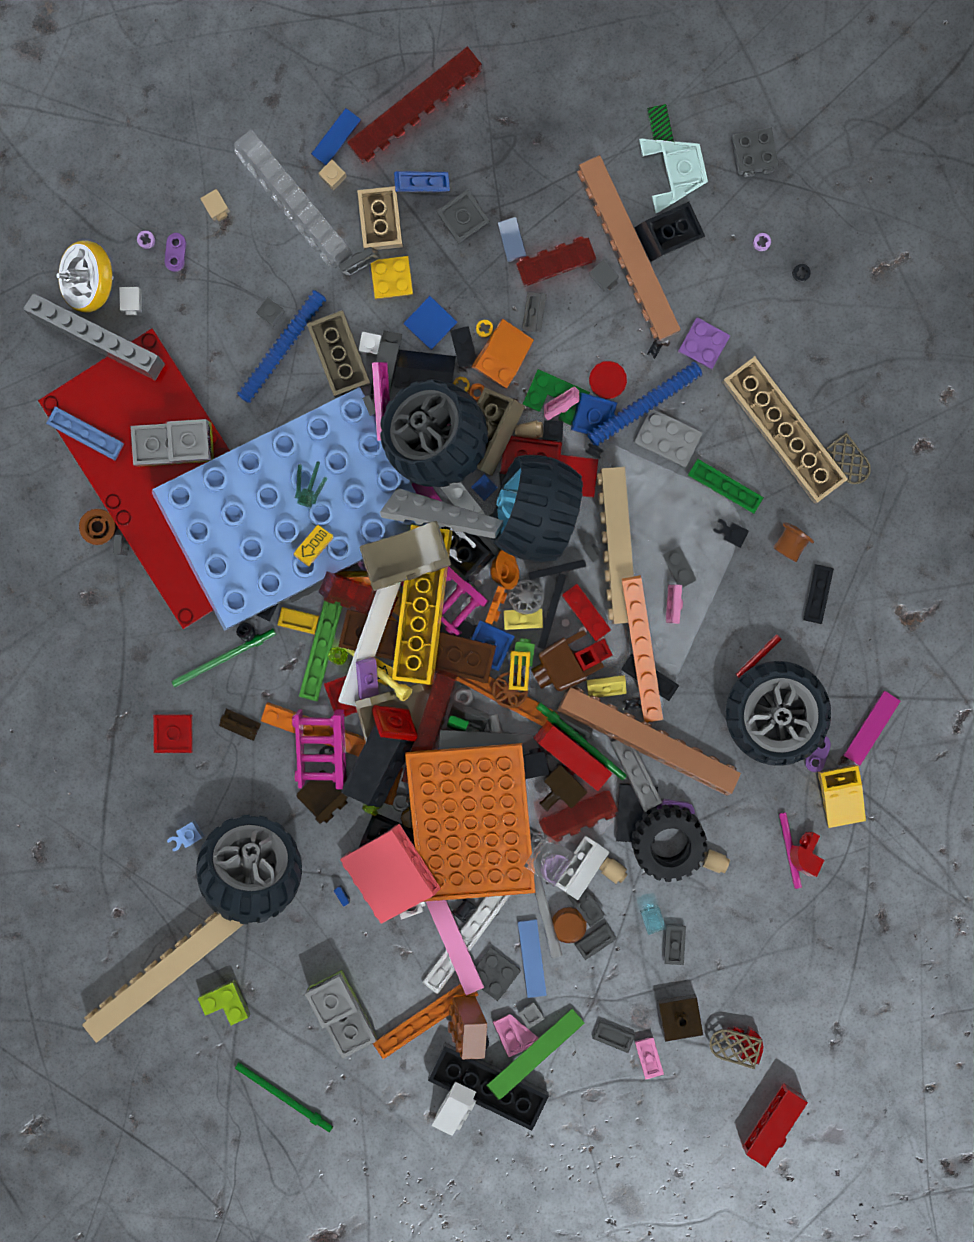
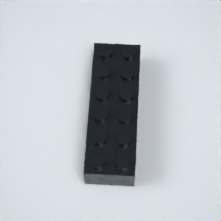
M446 1042L428 1076L429 1082L450 1091L455 1082L475 1091L476 1093L473 1098L476 1100L475 1104L533 1131L549 1097L548 1091L525 1080H521L503 1098L498 1100L486 1085L503 1070L481 1059L462 1060L459 1052H456V1047Z

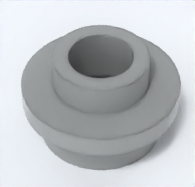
M459 688L455 691L453 698L455 702L468 706L472 702L473 695L469 689ZM460 694H466L467 699L461 701L459 698Z

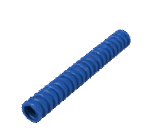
M313 290V294L308 296L309 299L304 301L305 305H301L302 309H298V314H295V318L290 320V324H287V329H284V333L279 335V339H276V344H272L273 348H269L270 352L265 354L266 357L262 358L261 363H258L259 367H255L256 371L251 373L252 376L247 378V382H244V387L241 386V391L237 392L238 396L247 403L252 402L251 399L255 398V393L258 394V389H261V385L266 383L265 380L270 378L269 374H273L272 370H276V365H279V361L284 359V355H287L286 351L291 349L290 346L294 345L295 340H298V335L301 336V331H304L307 323L312 321V316L315 317V312H319L318 308L322 307V303L327 301L316 290Z
M692 362L691 366L687 365L686 369H681V372H677L676 376L672 375L671 379L668 378L666 380L667 382L663 381L661 386L657 385V388H653L652 392L648 391L647 395L642 396V399L638 398L637 402H632V405H628L627 409L623 408L622 412H617V415H613L612 419L608 418L607 422L604 421L602 423L603 425H598L597 429L593 428L592 432H588V438L593 445L598 447L599 443H604V440H608L609 436L613 437L614 433H619V430H623L624 426L628 427L629 423L634 422V419L638 420L639 416H644L643 413L647 414L649 409L653 410V407H657L658 403L662 404L663 400H668V397H672L673 393H678V390H682L683 386L687 387L688 383L691 384L693 380L696 381L698 376L702 377L701 368L695 362Z

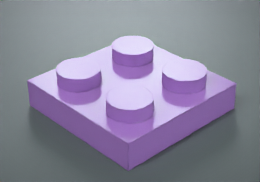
M696 318L678 352L712 370L730 335Z

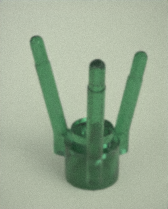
M320 461L316 462L308 489L303 488L302 492V465L298 464L295 498L298 499L297 504L311 508L312 504L316 503L317 497L327 481V477H324L314 494L312 488Z

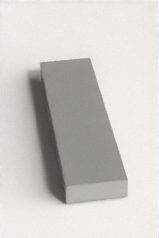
M618 740L612 741L610 744L644 812L661 804L662 801L637 750Z

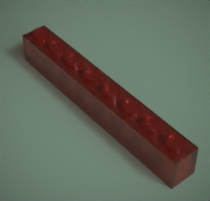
M467 46L347 142L349 148L362 164L365 161L367 163L376 157L375 153L380 149L382 151L387 149L391 145L390 141L395 137L397 139L402 137L406 133L405 129L410 125L412 127L417 125L421 121L420 117L425 113L429 115L436 109L435 106L439 102H446L454 90H461L466 85L465 82L468 79L476 78L481 73V62Z

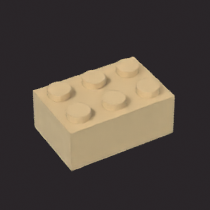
M395 186L357 190L364 250L370 247L375 250L403 247Z

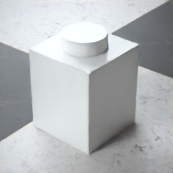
M119 287L120 311L125 313L126 316H136L137 312H142L141 289L139 287Z
M362 332L359 353L377 356L382 336Z

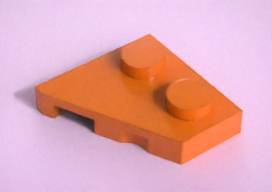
M497 587L485 620L486 623L493 624V621H498L501 611H498L499 604H504L507 593L504 592V587Z

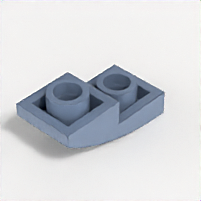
M514 217L498 222L508 262L527 257L517 218Z

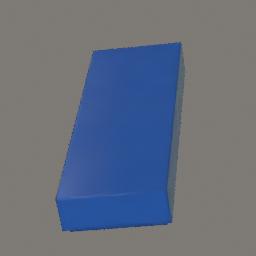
M345 108L311 155L326 166L359 125L361 119Z
M394 172L396 192L450 191L448 172Z

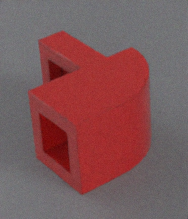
M605 638L573 653L582 671L613 656Z
M806 832L800 839V846L792 845L790 849V859L793 866L810 877L818 876L825 861L813 854L820 835L814 832Z
M736 1026L733 1029L727 1028L761 1039L757 1031L748 1026L746 1033H744V1029ZM734 1035L729 1037L730 1039L736 1040ZM737 1035L739 1040L744 1038L742 1036ZM747 1039L741 1042L744 1048L750 1045ZM750 1039L752 1044L757 1042L756 1040ZM763 1041L760 1047L759 1056L756 1063L758 1065L763 1054ZM759 1043L754 1046L756 1051H758ZM752 1048L745 1050L748 1056L755 1054ZM744 1052L739 1054L741 1059L747 1058ZM756 1056L751 1058V1061L753 1063L755 1062Z

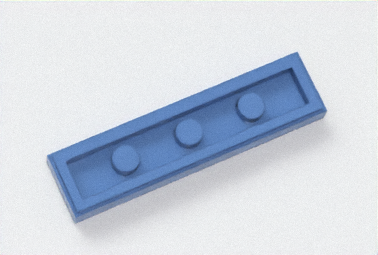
M57 407L54 408L46 423L115 461L124 446L123 442Z
M537 919L518 921L527 997L547 996Z

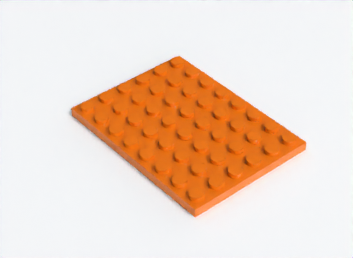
M522 743L406 752L415 849L441 888L434 896L423 902L536 893Z

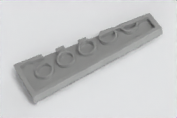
M400 488L395 490L380 511L382 518L403 522L405 519L413 520L415 524L419 525L437 521L439 528L446 526L451 527L453 531L496 538L503 527V520Z

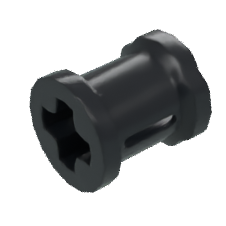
M462 899L461 905L452 911L463 923L467 921L466 918L469 914L477 909L468 899Z

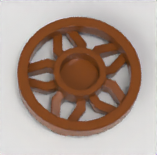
M510 672L499 675L494 681L492 694L495 701L502 707L515 708L526 700L528 691L519 693L518 690H509V679L508 683L506 680L501 679L504 676L510 675ZM514 673L513 677L516 676V682L513 683V686H516V685H517V673ZM521 676V680L525 685V679ZM498 681L504 682L505 685L502 687ZM496 684L499 687V689H502V691H499L497 695L495 694ZM501 693L505 695L503 698L498 699ZM516 694L519 696L524 695L523 699L520 702H518V697L516 696ZM508 697V702L510 703V705L503 704L500 701H503ZM512 697L515 698V704L511 701Z

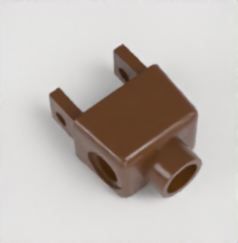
M584 629L566 639L562 637L539 652L538 658L541 664L532 668L531 671L541 690L553 684L555 689L561 692L587 680V676L604 667L602 662L582 671L573 655L577 651L571 650L568 644L587 635Z

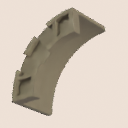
M437 521L360 546L373 591L396 585V583L407 579H415L423 574L435 572L451 565Z
M434 682L431 685L419 683L409 686L412 689V693L405 701H401L396 697L395 690L355 701L365 741H367L374 725H376L372 713L374 705L408 709L416 732L444 725Z

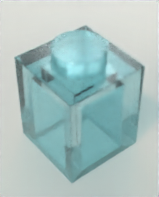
M654 903L643 906V910H640L647 934L650 935L665 930L666 926L660 907L658 905L655 906Z

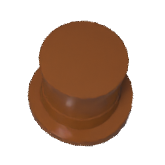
M91 509L81 517L79 531L86 542L93 545H103L114 536L116 524L107 511Z
M784 522L785 530L773 548L783 556L797 562L809 542L813 544L814 540L795 525Z
M562 908L552 918L559 941L574 943L585 935L587 923L576 908Z

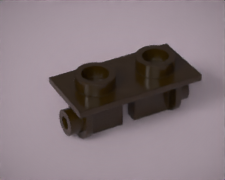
M226 708L220 719L219 726L254 741L261 723Z

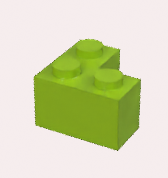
M236 980L207 991L198 997L205 1016L223 1008L230 1025L243 1021L250 1016Z

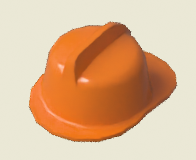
M500 550L497 558L492 561L490 574L493 581L501 584L507 590H511L517 585L519 568L514 556Z

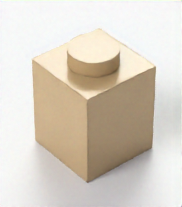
M333 160L318 173L319 177L333 191L347 177L346 173Z
M217 189L200 198L213 221H221L228 216L227 213L230 210Z

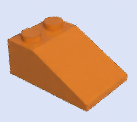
M501 319L471 367L500 387L507 388L519 370L534 339L506 320Z

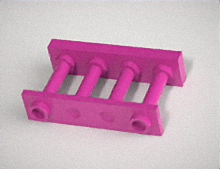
M448 566L446 582L453 579L457 585L455 591L443 603L441 622L446 625L444 629L448 633L459 636L462 633L457 629L476 606L479 607L481 605L485 607L490 601ZM467 592L471 596L470 603L452 623L443 616L444 613L462 593L465 594Z
M298 709L292 717V726L295 727L297 770L295 771V782H298V788H302L306 780H332L336 782V789H343L347 781L344 710H336L331 718L303 717L302 709ZM303 725L330 726L333 728L334 734L331 736H304ZM304 743L331 744V746H334V753L332 755L304 754ZM305 762H332V764H335V771L333 773L305 772Z

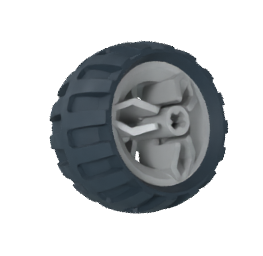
M770 661L754 666L736 681L727 699L726 723L735 744L750 758L767 765H791L812 755L825 740L831 723V704L824 686L809 670L787 661ZM780 688L788 689L783 700H781ZM768 691H772L774 701H772V699L770 698L769 694L767 693ZM762 696L768 702L766 706L757 703ZM799 698L801 707H789ZM757 708L765 712H754V710ZM792 714H802V717L797 718L792 716ZM768 719L757 728L755 720ZM790 721L799 724L795 730L789 725ZM774 725L777 732V738L769 737ZM782 725L785 726L786 730H787L788 733H789V734L786 735V736H785V734H784V730H783V726H782Z
M250 814L242 815L235 819L230 818L224 821L221 827H216L203 843L197 859V882L207 904L214 912L218 911L224 919L234 920L246 925L257 922V924L262 923L272 916L274 918L279 915L294 899L302 877L301 855L291 834L286 833L284 827L279 823H274L264 816L255 817L250 816Z

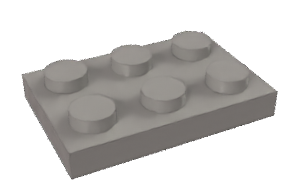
M653 409L649 410L634 443L686 468L702 432Z

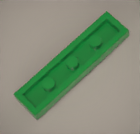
M699 459L696 460L687 475L752 514H755L764 498Z

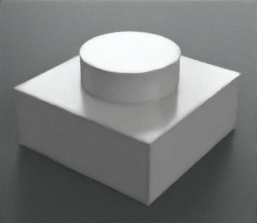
M535 1002L518 1012L528 1029L545 1019Z

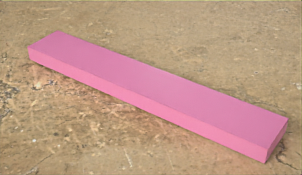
M447 900L427 901L428 909L465 994L469 995L484 988Z

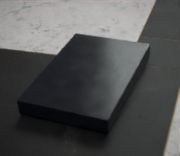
M619 784L616 841L632 842L633 830H636L635 824L638 820H643L642 815L645 813L631 784ZM654 785V787H655V789H656V791H657V793H658V786H657V785ZM649 809V810H647V811H645V812H647L648 814H650V813H652V810Z

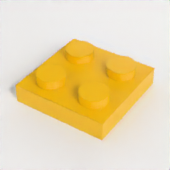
M408 256L378 259L371 263L375 300L413 295Z

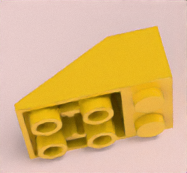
M854 764L819 771L818 777L828 828L866 821L859 766Z

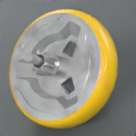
M88 240L75 242L66 249L60 261L59 273L56 275L59 279L60 291L65 302L72 309L83 313L96 311L104 305L109 297L114 278L111 262L106 251L99 244Z

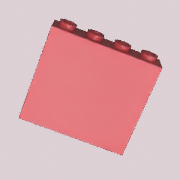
M400 824L352 852L349 851L340 859L343 867L352 877L353 883L359 888L364 900L369 904L374 916L381 924L429 899L441 889Z

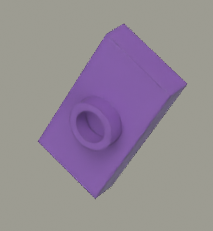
M371 657L357 661L356 671L359 698L365 699L379 695L376 659Z

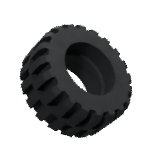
M668 804L662 805V809L652 808V813L650 814L645 812L642 815L643 820L637 821L635 824L636 830H633L632 848L641 869H644L647 875H653L656 880L660 881L661 878H664L665 882H671L673 878L680 881L684 875L687 877L693 875L691 871L693 869L697 871L701 867L699 862H704L706 857L704 852L707 851L706 834L694 814H690L686 808L680 809L678 805H673L672 808H669ZM666 829L681 830L687 837L685 848L673 857H661L652 850L653 839L658 833Z

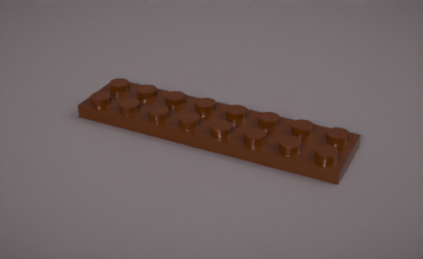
M347 609L338 647L356 651L368 614ZM387 620L375 656L394 660L398 621ZM440 632L435 671L488 683L497 646Z

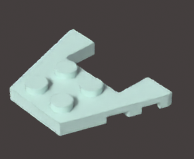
M639 139L642 157L662 152L671 192L652 196L655 213H659L708 182L700 144Z

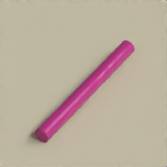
M779 813L794 888H802L799 871L793 866L790 859V849L793 842L787 813Z

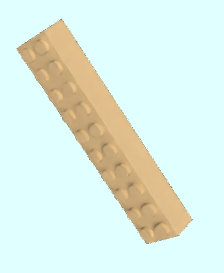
M214 912L205 920L206 924L204 926L200 923L189 933L191 935L189 938L185 935L174 945L176 947L174 950L169 948L159 957L161 959L159 962L154 960L144 969L146 971L144 974L139 972L129 981V986L124 984L114 993V998L109 996L99 1005V1010L95 1008L84 1017L86 1021L82 1026L97 1043L244 924L234 920H226L220 913Z

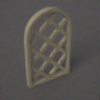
M845 433L828 446L826 450L834 445L833 451L827 452L833 454V460H835V454L842 455L841 462L835 461L836 464H841L842 472L843 465L850 466V473L843 472L845 475H849V480L846 482L860 484L866 481L870 475V463L851 437ZM844 437V443H837ZM847 438L852 444H846ZM836 445L843 446V453L836 452ZM846 446L853 447L852 454L845 453ZM855 448H856L857 451L860 453V455L854 454V453H855ZM852 456L851 463H844V457ZM854 457H861L860 464H853ZM863 458L866 461L867 465H863ZM853 466L860 467L859 474L852 473ZM862 467L868 468L867 475L861 474ZM859 476L858 482H851V477Z
M721 1029L712 1035L710 1049L715 1057L721 1060L755 1069L763 1039L729 1029ZM722 1033L724 1038L717 1040L715 1035ZM734 1035L737 1041L731 1044L728 1038ZM737 1035L742 1036L744 1038L739 1040ZM747 1039L750 1045L744 1048L741 1042ZM750 1039L756 1040L757 1042L752 1044ZM726 1040L729 1046L722 1048L720 1042ZM759 1043L758 1051H756L754 1046ZM717 1044L720 1051L715 1052L712 1046ZM739 1044L742 1050L735 1052L733 1046ZM730 1048L733 1054L727 1057L724 1051ZM752 1048L755 1054L748 1056L745 1050ZM744 1052L747 1058L740 1060L738 1054ZM735 1056L738 1061L732 1060L730 1058ZM756 1056L755 1062H754V1064H753V1062L751 1061V1058H753V1057ZM748 1060L751 1065L745 1064L743 1062Z

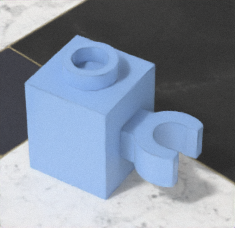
M194 820L176 831L178 837L172 836L167 842L176 841L177 846L172 850L177 851L182 843L187 848L202 839L204 834Z

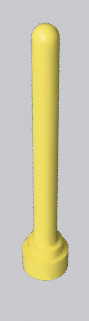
M343 648L354 657L355 651ZM377 666V676L395 690L396 697L401 701L407 700L412 693V689L406 684H399L392 680L388 674Z

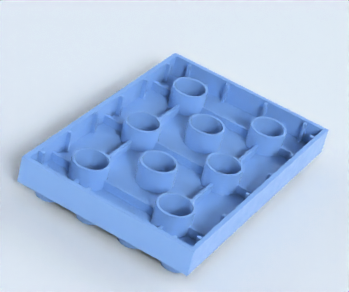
M360 387L153 489L152 494L224 631L362 561L363 557L360 546L410 531L411 525L423 526L415 524L413 520L405 519L403 522L382 518L380 515V511L397 488L413 493L416 492L410 481L391 465L386 457L381 441H377L376 416L369 415L362 399L365 395ZM319 525L332 534L333 539L314 562L307 566L294 556V552L314 528Z

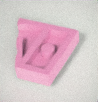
M511 1014L492 1022L507 1057L528 1049L539 1039Z

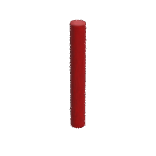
M776 634L736 673V676L740 678L746 671L753 668L782 639Z

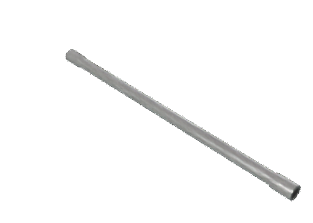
M498 714L490 715L488 724L491 733H502ZM532 847L535 895L545 928L551 958L562 956V951L555 933Z

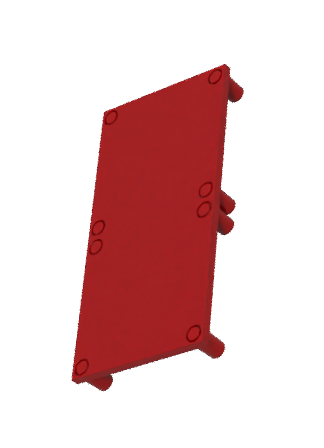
M151 328L131 342L158 355L165 363L156 380L109 357H105L39 399L38 402L48 417H50L54 408L57 407L124 443L115 461L57 430L182 629H185L212 612L213 608L160 510L152 491L154 488L207 462L134 466L131 426L207 419L212 423L214 459L229 452L230 449L156 332Z

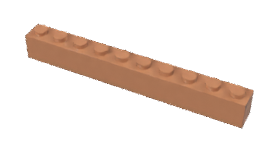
M599 155L579 164L578 177L587 186L585 191L588 198L593 199L595 203L593 209L597 217L601 216L603 220L601 224L605 234L609 233L611 241H609L613 252L617 251L620 257L617 258L621 269L625 268L628 274L625 278L628 285H633L634 298L638 304L641 303L644 309L641 312L645 321L649 320L652 326L649 329L653 338L661 341L679 333L681 329L601 156Z
M570 687L566 690L557 711L634 748L646 756L726 796L733 793L741 775L740 772L736 771V767L729 764L724 765L720 763L718 758L714 756L708 757L702 754L703 751L696 747L690 748L686 746V742L676 738L674 740L668 737L669 734L667 732L657 731L652 728L651 724L644 721L639 722L635 720L633 715L629 713L623 714L617 711L618 708L611 704L605 705L601 703L598 697L592 695L589 697L583 694L584 691L580 688Z

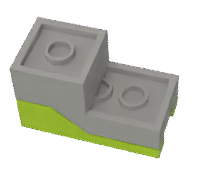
M207 419L131 426L134 466L209 462L214 459L212 423Z
M343 970L308 987L305 996L322 1029L326 1027L342 1059L377 1041V1036Z

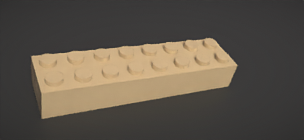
M755 356L722 381L814 504L848 480Z
M625 467L603 468L597 474V485L601 486L602 493L598 494L599 505H603V512L600 513V523L604 524L605 531L601 532L602 544L606 543V551H603V561L608 566V570H604L605 582H609L606 598L611 603V609H607L608 620H612V624L628 623L621 579L634 577L626 473Z

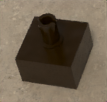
M558 763L550 771V774L543 778V781L551 788V792L539 804L548 812L560 799L572 809L588 792Z
M695 994L657 1000L665 1042L703 1036L698 1000Z

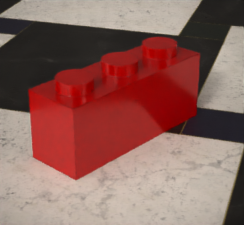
M575 584L561 595L595 642L611 631L578 584Z

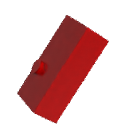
M549 721L543 725L534 737L539 745L566 765L564 769L573 776L577 774L597 791L601 789L613 774Z
M783 1083L742 1146L748 1157L765 1168L778 1148H782L787 1141L785 1137L808 1104L801 1093Z

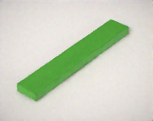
M332 586L327 588L299 697L314 701L319 699L346 594L340 588Z
M571 1009L486 1086L500 1100L585 1023Z

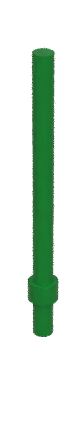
M273 628L261 635L258 633L251 641L241 644L171 682L175 688L254 646L258 647L264 644V641L277 634Z
M542 703L537 705L536 709L547 717L546 720L557 725L621 780L626 778V774L561 720L559 718L560 715L555 711H551Z
M238 1062L235 1067L237 1071L310 1119L309 1122L313 1125H318L327 1132H331L334 1126L323 1120L320 1114L317 1112L313 1113Z

